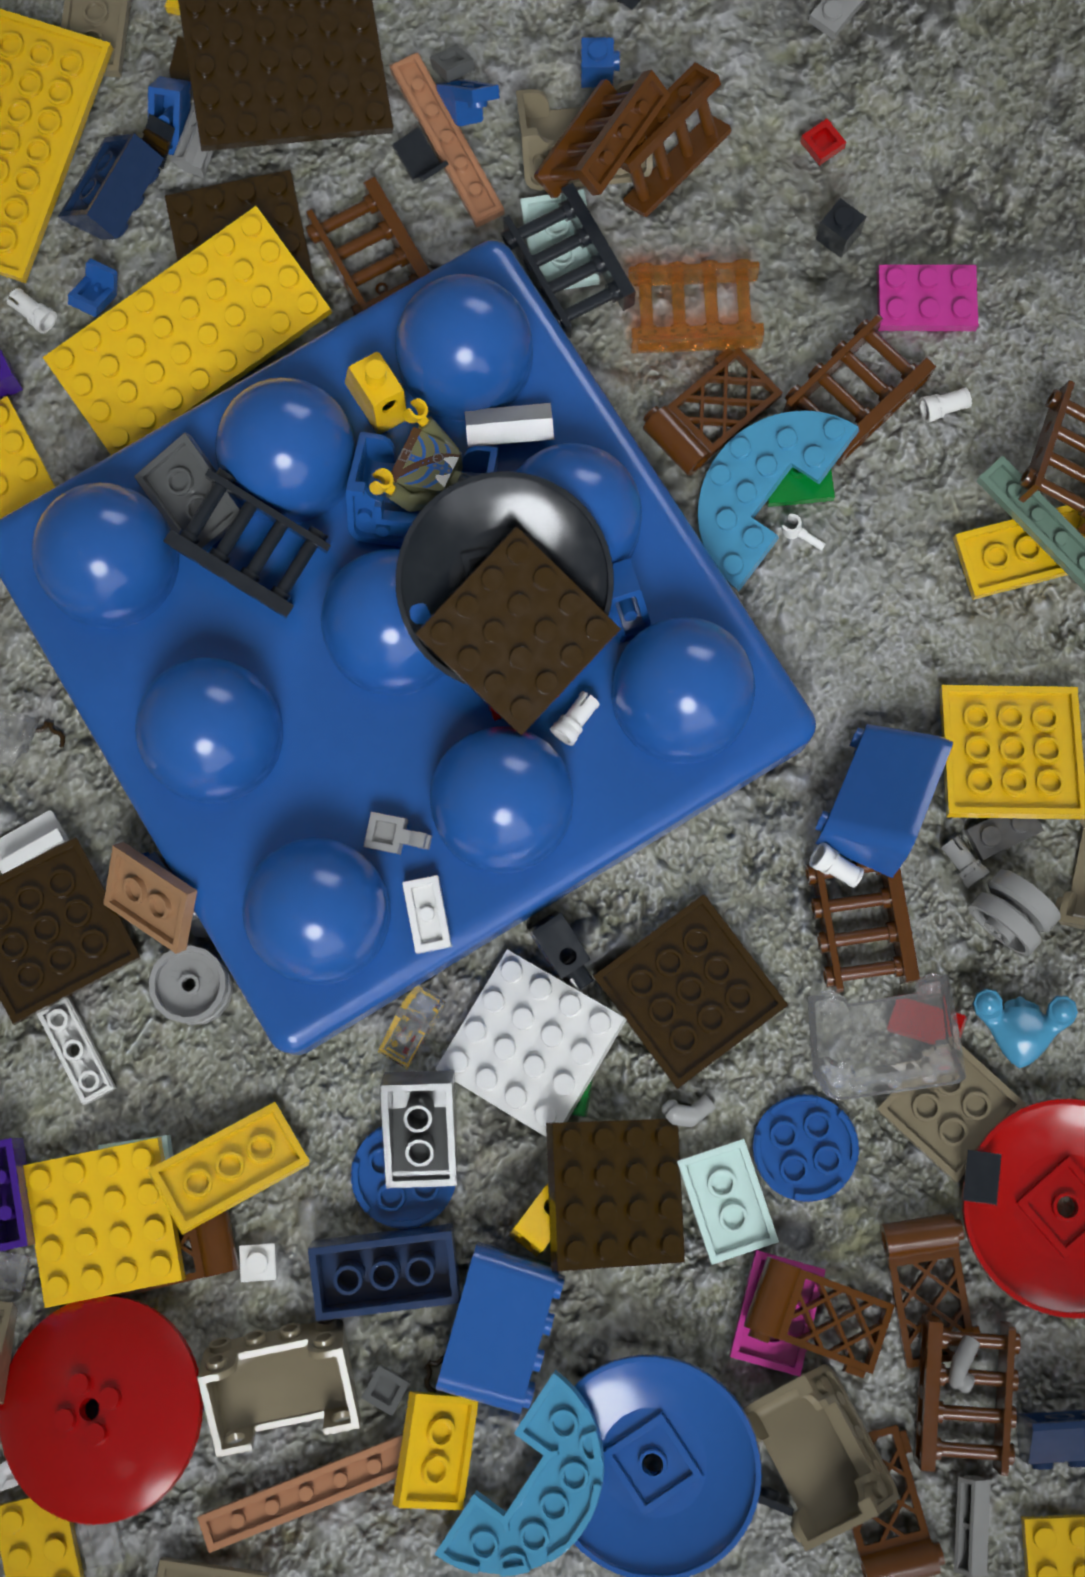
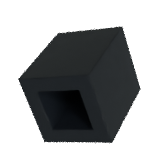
M840 198L821 220L815 240L842 258L861 235L866 216Z

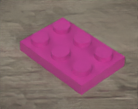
M878 265V314L883 318L878 331H976L979 326L976 265Z
M755 1250L729 1356L800 1377L806 1349L773 1337L770 1338L769 1344L748 1336L750 1329L743 1325L767 1256L821 1277L825 1276L826 1269ZM808 1279L805 1280L801 1295L805 1304L818 1298L820 1293L815 1282ZM817 1307L809 1310L812 1321H814ZM803 1315L792 1319L788 1335L797 1338L809 1331Z

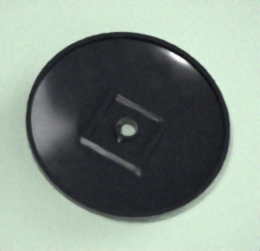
M505 471L483 473L459 481L441 491L428 502L412 522L402 542L396 565L395 586L398 608L405 628L416 647L436 668L463 684L466 683L414 634L423 624H417L412 621L410 609L415 604L423 603L427 606L431 617L514 527H518L609 616L614 590V572L605 537L596 520L577 498L560 486L541 477Z

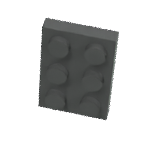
M183 433L134 477L151 502L162 513L170 529L179 534L181 529L185 530L214 484L206 479L205 473L208 469L215 473L217 471L190 434ZM227 491L225 492L197 537L200 539L197 546L207 551L223 538L242 507L235 496Z

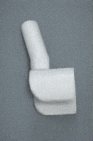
M789 514L788 520L792 524L797 525V527L789 529L782 525L784 536L788 539L799 537L822 551L826 543L802 528V521L798 515Z

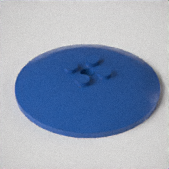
M660 1355L628 1356L603 1364L589 1372L574 1387L586 1401L599 1428L604 1452V1478L594 1514L574 1545L595 1563L624 1577H690L715 1565L738 1544L745 1534L756 1511L761 1490L762 1463L755 1431L744 1409L733 1394L712 1375L697 1366L672 1357ZM648 1454L658 1455L663 1461V1468L658 1472L649 1471L644 1465V1457Z

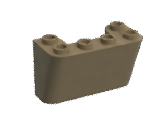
M340 1319L315 1321L303 1325L289 1323L278 1330L268 1332L255 1330L249 1332L244 1337L234 1339L221 1337L211 1341L209 1347L203 1352L197 1378L216 1458L253 1450L255 1432L321 1418H324V1435L360 1428L361 1415L345 1324ZM350 1417V1418H348L347 1420H344V1421H341V1422H335L336 1420H338V1419H340V1418ZM243 1439V1440H241L240 1442H237V1443H234V1444H228L229 1442H231V1441H233V1440Z

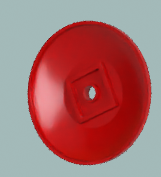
M1078 1099L1046 1100L1028 1105L1008 1115L996 1124L978 1145L976 1151L1002 1154L997 1205L964 1201L962 1193L964 1227L969 1244L979 1264L989 1278L1011 1298L1031 1309L1048 1315L1063 1318H1085V1101ZM1065 1196L1071 1198L1075 1206L1074 1212L1069 1217L1061 1216L1057 1210L1058 1201Z
M102 1296L73 1302L56 1310L42 1320L22 1342L9 1366L4 1404H0V1438L5 1458L15 1480L31 1500L42 1509L69 1522L87 1525L109 1524L131 1518L149 1509L161 1500L180 1479L191 1460L199 1439L203 1417V1399L197 1378L199 1373L197 1362L187 1341L176 1326L160 1312L144 1303L123 1297ZM92 1398L99 1405V1413L93 1420L86 1414V1405Z

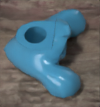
M987 988L976 993L972 1003L975 1014L986 1024L1005 1057L1019 1069L1030 1065L1038 1059L1048 1048L1055 1036L1074 1023L1078 1014L1076 1002L1068 996H1055L1048 1004L1046 1014L1040 1011L1037 1004L1027 1001L1021 996L1006 1001L1003 1006V999L996 990Z

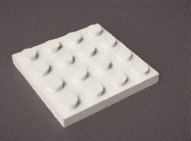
M506 950L435 1070H455V1082L547 1137L546 1123L568 1121L627 1019L513 952Z

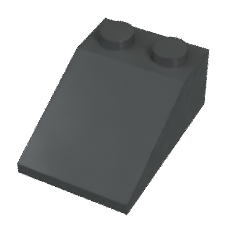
M455 1070L385 1072L380 1084L386 1188L457 1186Z

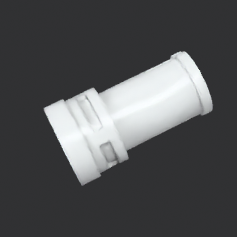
M16 288L9 294L16 301L14 302L12 299L7 298L8 306L14 308L27 318L28 323L39 333L44 334L54 326L57 320V313L54 310L46 307L43 303L36 302L21 288Z
M966 387L942 395L924 396L919 400L920 412L926 423L943 418L945 414L972 406L971 395Z
M583 691L567 713L561 715L559 720L550 728L555 737L570 746L574 745L579 734L583 731L582 727L600 706L599 702L592 695L587 699L588 693Z
M824 842L816 847L810 857V867L824 874H831L852 888L857 886L863 877V868L841 857L838 851Z

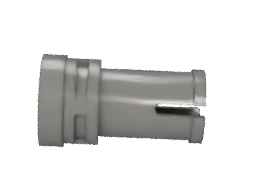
M959 835L941 847L942 851L947 854L960 873L958 875L962 878L967 888H970L990 873L987 867L981 864L979 859H975Z

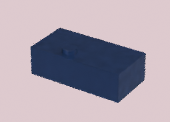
M453 1223L313 1240L308 1247L316 1321L460 1303L461 1287Z

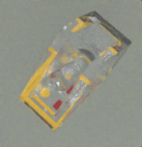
M422 985L414 987L399 1006L378 1052L403 1068L408 1069L436 1024L447 1000Z

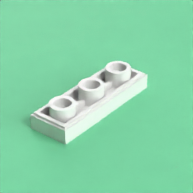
M70 997L37 1013L82 1105H87L116 1089ZM77 1044L80 1052L77 1056L73 1057L71 1049Z

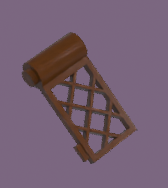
M739 347L734 351L727 348L715 358L714 362L717 365L668 406L661 408L655 406L643 418L645 422L643 430L687 476L697 472L714 453L783 395V392ZM737 360L746 369V378L728 377V367ZM708 383L723 384L722 397L704 396V387ZM728 384L746 385L745 399L727 398ZM751 386L764 387L770 396L765 400H750ZM685 402L699 403V417L685 416L679 407ZM704 404L722 405V419L704 418ZM727 405L745 407V417L741 420L727 419ZM750 407H756L750 412ZM703 425L722 426L721 437L712 443L703 434ZM727 427H732L730 430L726 432Z
M229 1210L190 1230L180 1241L181 1251L184 1250L193 1257L196 1272L185 1274L186 1279L182 1281L107 1296L122 1297L239 1270L240 1266ZM189 1239H190L191 1248L186 1245V1243L188 1242Z
M952 1213L880 1224L881 1240L887 1258L905 1367H919V1357H912L910 1345L917 1334L921 1333V1318L917 1324H914L905 1317L904 1311L912 1297H915L928 1307L923 1315H931L934 1311L948 1321L946 1325L948 1331L956 1327L961 1332L980 1333L978 1325L972 1326L959 1253V1241L964 1240L963 1225L960 1218L955 1219ZM951 1258L953 1272L944 1283L931 1274L930 1271L938 1260ZM928 1262L925 1268L918 1263ZM912 1264L922 1271L910 1289L899 1281L898 1266ZM927 1276L942 1286L931 1304L915 1293ZM954 1281L956 1283L957 1292L951 1288V1285ZM901 1288L907 1292L903 1299L901 1294ZM947 1291L954 1294L959 1300V1308L951 1319L936 1308ZM960 1317H962L963 1327L957 1324ZM907 1324L913 1327L910 1334H908ZM943 1349L946 1352L942 1353L941 1363L952 1361L956 1350Z
M767 1256L743 1326L750 1329L748 1336L768 1344L771 1337L844 1363L842 1371L864 1379L866 1372L870 1374L874 1372L895 1305ZM806 1279L815 1282L821 1295L805 1304L801 1295ZM824 1286L832 1288L833 1290L826 1292ZM845 1293L852 1308L837 1316L830 1299ZM856 1298L861 1299L864 1302L858 1304ZM824 1303L830 1320L815 1327L809 1310ZM872 1305L882 1307L878 1322L868 1327L861 1311ZM803 1315L809 1331L797 1338L788 1335L792 1319ZM855 1315L862 1331L846 1339L840 1322ZM834 1326L841 1343L830 1349H825L818 1334ZM813 1338L815 1345L806 1341ZM864 1338L869 1347L865 1363L855 1360L850 1348L851 1345ZM844 1350L846 1356L841 1355L838 1352Z
M897 1424L869 1431L868 1434L874 1444L879 1437L892 1435L895 1451L889 1463L885 1460L883 1462L889 1473L892 1469L904 1477L906 1488L900 1499H897V1505L887 1523L876 1516L872 1518L885 1526L878 1541L864 1545L860 1532L863 1523L851 1529L863 1577H931L941 1574L940 1566L945 1565V1558L940 1543H933L929 1535L906 1454L912 1452L907 1431H899ZM897 1458L902 1470L893 1466ZM908 1494L912 1507L904 1503ZM902 1507L915 1514L919 1530L904 1534L892 1527ZM890 1530L898 1534V1536L886 1539Z

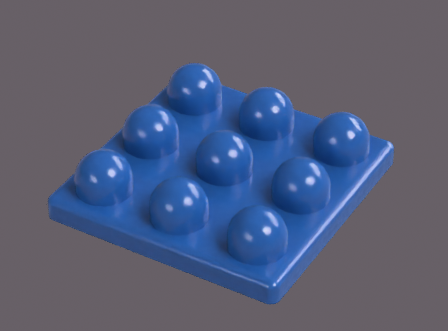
M490 240L480 243L0 519V578L171 872L197 890L194 911L269 1040L278 1050L288 1054H306L794 757L806 748L815 733L816 720L808 704L511 249L499 241ZM375 352H379L402 386L406 409L409 408L414 414L418 415L417 410L411 405V401L416 398L424 400L428 406L426 417H432L456 444L462 453V463L465 451L470 448L467 444L465 411L551 403L554 440L486 445L498 448L496 472L526 473L546 479L565 489L577 498L596 520L608 544L612 564L631 558L652 625L639 632L633 639L622 643L617 633L522 735L516 732L503 718L494 721L488 704L468 685L449 677L436 668L412 641L402 621L396 597L395 575L401 546L366 543L358 541L349 534L347 528L346 486L360 432L377 433L345 385V378L349 366ZM385 405L382 410H387L391 406ZM405 421L381 434L394 443L395 456L399 457L413 427H419L417 422L408 423ZM183 433L190 434L216 471L220 468L235 477V485L304 529L308 530L311 525L328 536L325 542L330 544L331 547L327 554L318 548L316 549L289 593L291 598L288 602L293 604L294 608L287 619L163 542L171 529L162 513L151 502L134 476ZM236 498L239 504L243 506L244 502ZM256 510L230 552L228 565L239 572L242 567L246 568L275 521ZM287 529L258 575L261 577L258 583L268 590H271L273 585L277 587L305 540ZM222 538L212 547L216 549ZM423 603L415 604L410 609L411 620L416 624H423L430 617L428 608ZM609 612L608 617L613 621L611 612ZM583 691L588 693L587 699L592 695L599 702L600 706L582 727L583 731L579 734L577 741L573 746H570L555 737L550 728L559 720L561 715L567 713ZM371 812L408 819L406 830L426 833L432 836L430 850L403 844L400 855L363 847ZM438 875L452 947L416 954L402 882Z

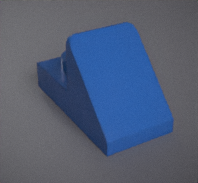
M467 79L436 84L437 92L454 123L460 127L482 122L483 107L487 106V101L500 98L499 85Z

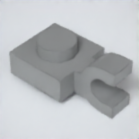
M371 812L363 847L401 855L403 844L430 850L432 836L426 833L406 830L408 819Z

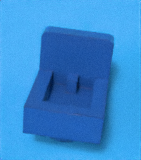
M89 259L85 264V277L68 294V305L97 318L117 296V271L93 259Z

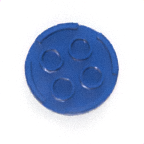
M804 1094L784 1098L766 1110L754 1131L752 1153L760 1176L771 1189L792 1200L812 1202L828 1198L844 1187L858 1162L859 1143L856 1130L843 1110L824 1098Z
M382 1126L373 1131L362 1142L352 1163L351 1183L359 1205L374 1220L392 1228L408 1229L430 1222L447 1207L456 1186L386 1188Z

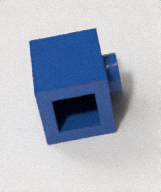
M614 37L581 38V88H596L600 81L608 79L613 86L614 71H620V51H614Z

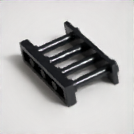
M573 183L561 188V203L558 204V208L516 228L510 216L507 215L503 218L504 231L501 232L504 244L511 250L514 249L535 288L569 339L571 338L572 329L570 321L609 301L613 303L618 301L624 311L635 305L636 296L633 285ZM564 219L566 222L571 220L576 229L573 235L534 255L531 254L524 242L525 239ZM578 247L582 249L587 248L591 255L589 262L547 282L539 268L540 266ZM595 273L598 276L602 274L607 282L605 289L563 310L555 296L556 293Z
M219 468L215 473L208 469L205 477L214 483L187 528L185 530L181 529L179 534L170 530L163 542L287 619L294 608V605L288 602L291 598L289 593L316 549L318 548L327 554L331 547L330 544L325 542L328 536L311 525L308 530L304 529L235 485L236 478ZM227 491L243 501L244 504L217 548L212 547L211 551L207 552L197 546L200 541L197 537ZM257 510L275 522L246 568L242 567L239 572L228 565L230 561L228 556ZM288 529L304 539L305 542L277 587L273 585L271 590H268L258 583L261 579L258 575Z

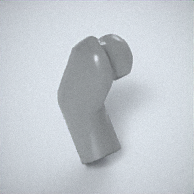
M704 1095L692 1106L679 1105L676 1100H668L662 1106V1114L673 1125L693 1127L715 1110L716 1107Z
M967 1335L962 1337L957 1347L948 1377L951 1387L953 1389L958 1388L963 1393H968L974 1386L975 1378L967 1372L980 1346L976 1339Z

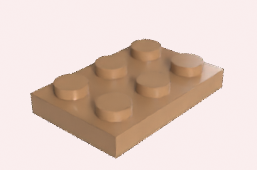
M125 842L113 845L104 905L177 954L186 950L197 890Z

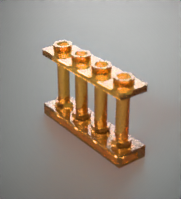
M737 259L729 263L706 260L700 264H686L681 261H674L668 265H653L644 262L630 266L628 269V279L633 286H639L640 326L632 328L631 354L726 350L727 348L735 350L738 347L740 349H761L764 339V323H755L751 320L749 282H755L758 279L760 263L758 261L751 262L749 259ZM736 282L738 322L736 324L722 325L719 322L717 283ZM684 284H704L706 318L704 325L690 326L686 323ZM671 285L673 325L670 327H657L653 324L652 286Z

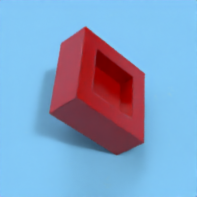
M828 118L801 135L800 143L819 166L845 149L846 141Z

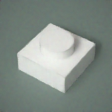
M277 1243L239 1246L241 1282L278 1279Z

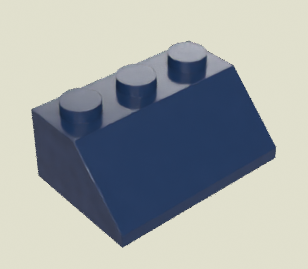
M135 133L105 137L58 217L64 222L101 240L120 238L128 229L129 223L127 221L131 214L142 205L145 198L143 194L148 185L158 178L160 174L159 167L164 158Z
M1085 1409L1017 1413L1016 1428L1019 1457L1025 1463L1031 1464L1032 1469H1052L1056 1462H1067L1069 1467H1085Z

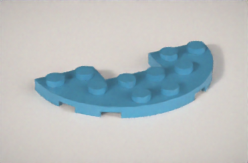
M784 412L769 416L748 426L734 436L718 453L701 487L698 503V524L704 547L727 582L738 592L779 539L776 533L755 520V516L792 467L820 484L860 431L859 426L846 419L824 412Z
M557 1370L554 1371L514 1432L516 1436L544 1456L507 1512L476 1490L434 1554L443 1561L474 1574L483 1572L500 1574V1577L530 1572L531 1569L556 1560L578 1540L587 1527L598 1504L603 1486V1445L599 1428L586 1401L570 1381Z

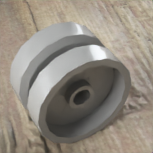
M1000 869L988 883L991 894L980 893L969 905L968 909L979 925L996 940L1021 955L1029 956L1041 943L1038 931L1046 933L1051 931L1061 919V915L1055 904L1033 884L1009 870Z
M192 945L187 946L186 950L177 954L171 950L163 954L153 966L149 978V993L156 1009L168 1019L191 1026L207 1024L219 1018L229 1006L234 992L233 976L224 961L210 951ZM194 979L195 988L192 991L187 990L188 982L193 983Z

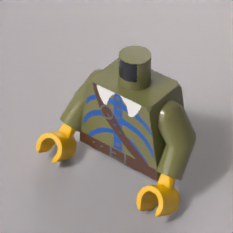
M419 398L411 401V405L417 410L418 415L414 414L409 408L403 412L405 421L408 423L417 422L419 427H413L392 471L390 472L385 468L378 469L372 475L380 480L381 483L373 481L369 485L371 493L380 495L386 492L388 499L409 512L422 510L441 491L459 481L472 477L462 473V453L432 417H426L428 406L424 400Z

